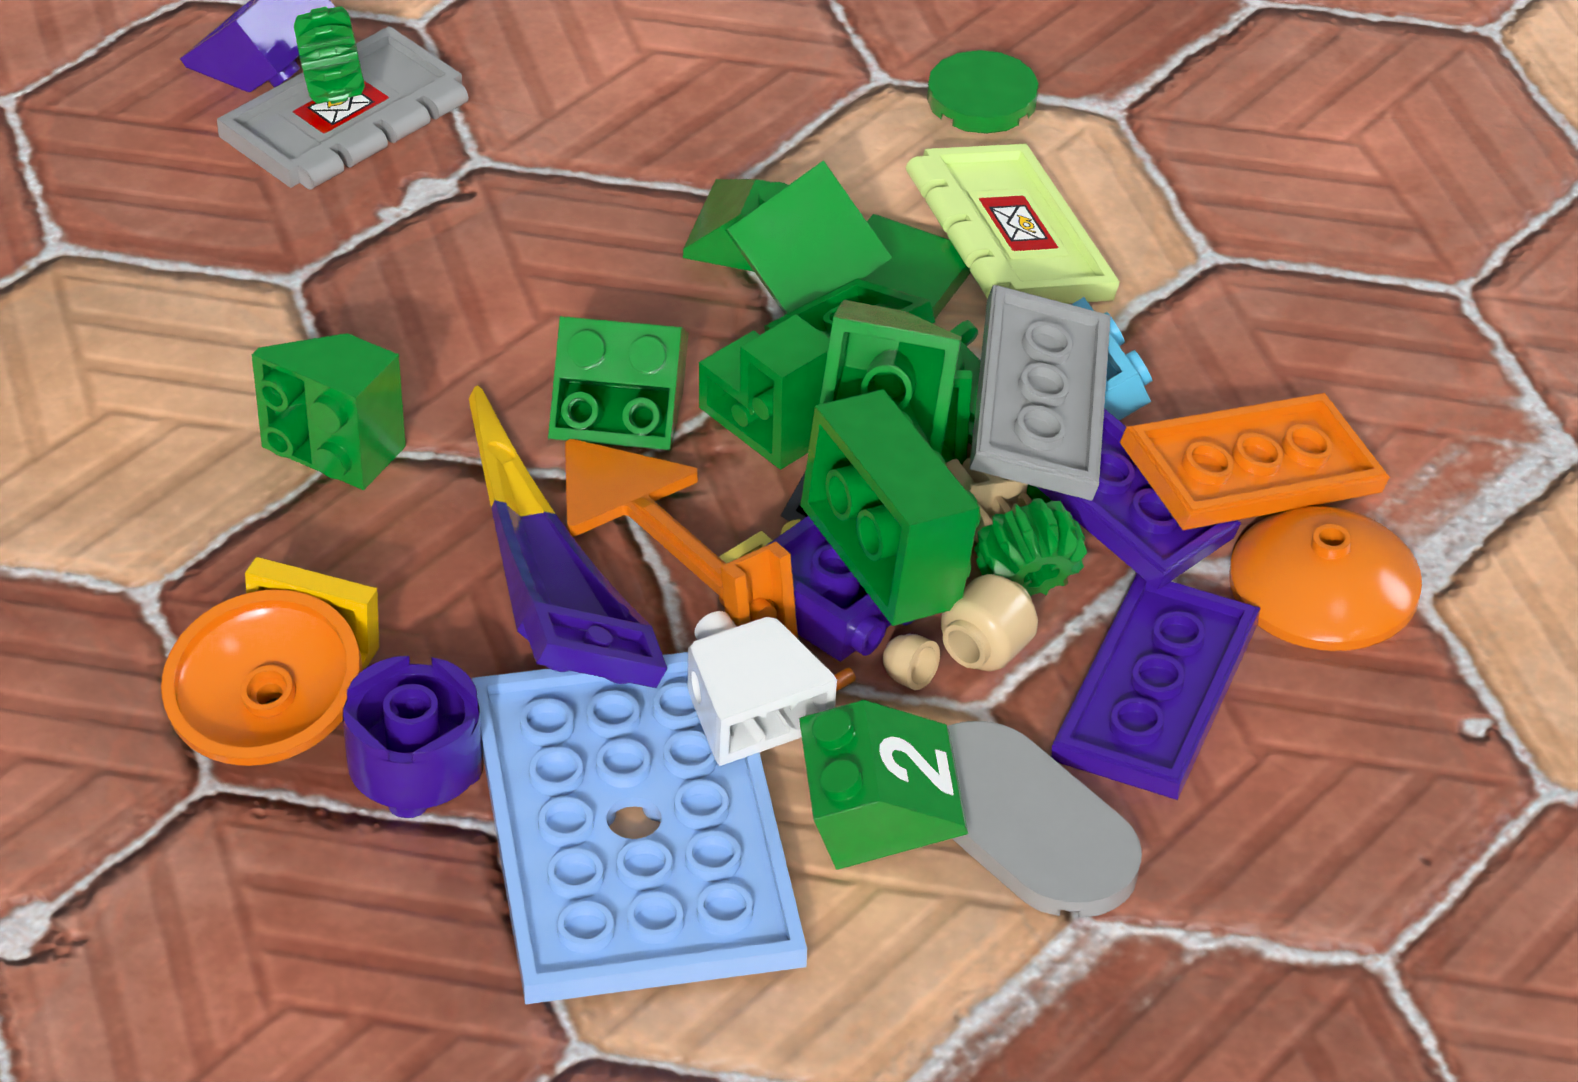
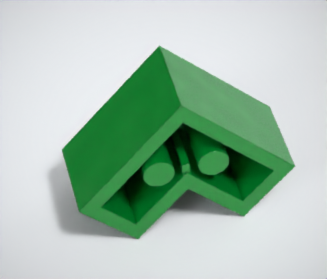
M797 314L761 335L754 330L699 362V408L778 469L785 468L808 454L815 405L820 403L830 337L823 331L814 328Z

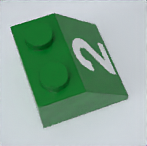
M867 700L853 702L799 718L813 819L836 870L968 834L952 741L947 724Z

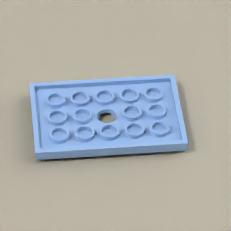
M688 652L663 655L668 669L657 688L632 683L617 684L603 677L573 671L558 672L552 669L472 678L477 689L482 753L525 1004L807 967V946L760 752L722 766L718 765L689 695L687 685ZM626 807H642L644 814L648 818L661 822L657 830L652 834L637 839L621 837L615 834L609 826L614 822L616 812Z

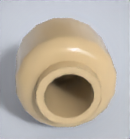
M986 574L972 580L965 587L963 598L959 599L950 611L943 612L941 615V630L946 650L959 664L972 669L991 672L1005 667L1029 644L1037 633L1038 617L1027 590L1020 584L998 575Z

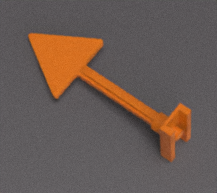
M569 439L565 442L567 527L571 536L580 535L618 517L629 516L719 595L720 603L725 607V612L737 627L764 617L778 619L798 639L791 554L775 541L726 564L655 502L697 483V468L576 439Z

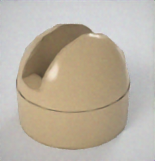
M909 633L895 637L888 642L883 653V665L888 676L897 683L913 690H920L929 684L940 662L938 644L918 634Z

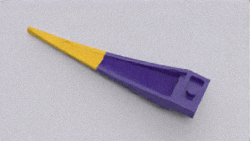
M478 385L475 386L469 397V404L517 632L529 641L536 664L544 665L558 672L573 671L603 677L617 684L632 683L657 688L668 668L652 626L622 597L571 536L518 456L483 389Z

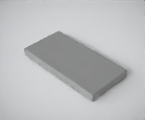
M998 285L992 286L986 305L969 469L1086 500H1093L1099 487L1110 315Z

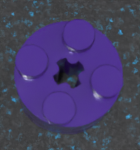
M409 656L387 658L360 672L347 689V700L343 708V727L347 768L350 778L361 793L379 804L388 806L390 812L397 817L415 818L422 815L427 808L441 805L456 798L468 789L470 785L477 782L482 774V745L477 689L471 678L461 668L446 660L431 657L432 665L410 664Z

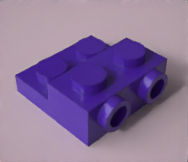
M807 516L767 544L769 545L776 541L791 554L798 635L840 662L855 651L863 656H867L879 646L885 635L886 628L891 623L814 522ZM915 620L910 621V622H906V623H902V624H903L904 626H907V625L911 624L912 622H914Z

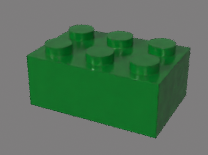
M884 389L815 405L800 506L892 626L950 611L954 604L963 598L966 578L969 577L971 572L970 557L975 531L980 524V507L975 496L970 491L965 490L947 468L940 453L930 447L914 427L909 415L899 409Z

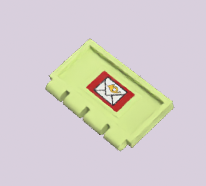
M1027 144L925 149L923 156H916L909 160L906 165L907 173L925 198L926 203L943 230L947 232L948 238L966 266L970 268L971 274L987 299L992 286L998 285L1066 304L1074 303L1085 297L1087 302L1114 300L1120 281Z

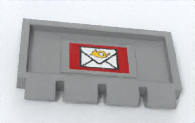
M388 26L356 43L365 84L361 95L350 97L348 101L331 104V102L316 104L309 96L304 73H301L217 118L218 134L221 139L288 187L292 188L300 183L311 190L342 173L344 165L352 167L385 149L388 141L395 143L429 124L430 117L433 119L442 117L468 102L469 97L465 87L462 85L461 73Z

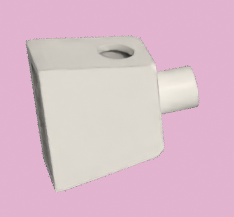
M716 611L703 617L696 625L694 633L697 640L688 648L687 685L705 736L719 766L802 738L800 717L835 708L837 679L778 619L764 617L737 627L726 612Z

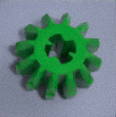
M325 6L311 9L310 13L297 15L294 23V32L310 98L316 104L326 102L335 104L348 101L350 97L361 95L365 84L349 13L342 6L329 9Z
M1037 498L1028 505L1021 507L1014 503L1011 511L1005 514H994L992 516L993 524L984 526L977 532L979 542L974 547V550L978 557L976 563L981 575L1003 576L1023 586L1030 597L1039 593L1047 596L1048 591L1055 586H1066L1068 584V576L1077 574L1084 568L1082 559L1087 554L1084 544L1085 536L1078 521H1074L1071 513L1066 511L1061 501H1050L1045 504L1041 498Z

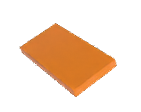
M1325 393L1127 426L1120 440L1122 447L1182 530L1382 493L1390 478Z

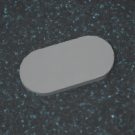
M966 721L947 726L951 736L968 829L967 835L952 838L958 845L1026 904L1044 913L1060 916V911L1065 910L1079 911L1078 918L1098 916L1112 911L1130 897L1137 882L1142 852L1136 832L1120 814L1033 741L1017 730L1002 724L986 721Z

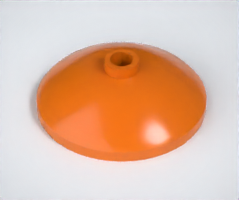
M1309 506L1283 511L1257 522L1240 537L1235 545L1229 569L1230 587L1235 600L1260 608L1258 626L1286 642L1305 648L1326 651L1356 650L1391 638L1401 631L1414 616L1419 604L1422 588V576L1417 560L1411 550L1397 535L1385 526L1362 514L1325 506Z
M273 589L242 594L221 602L203 613L187 627L175 642L168 655L162 674L161 693L164 709L179 737L193 750L205 757L226 764L246 766L282 761L315 746L342 722L343 708L347 700V689L352 680L362 672L360 649L355 635L345 618L336 609L319 598L297 591ZM279 698L272 703L265 704L270 699Z

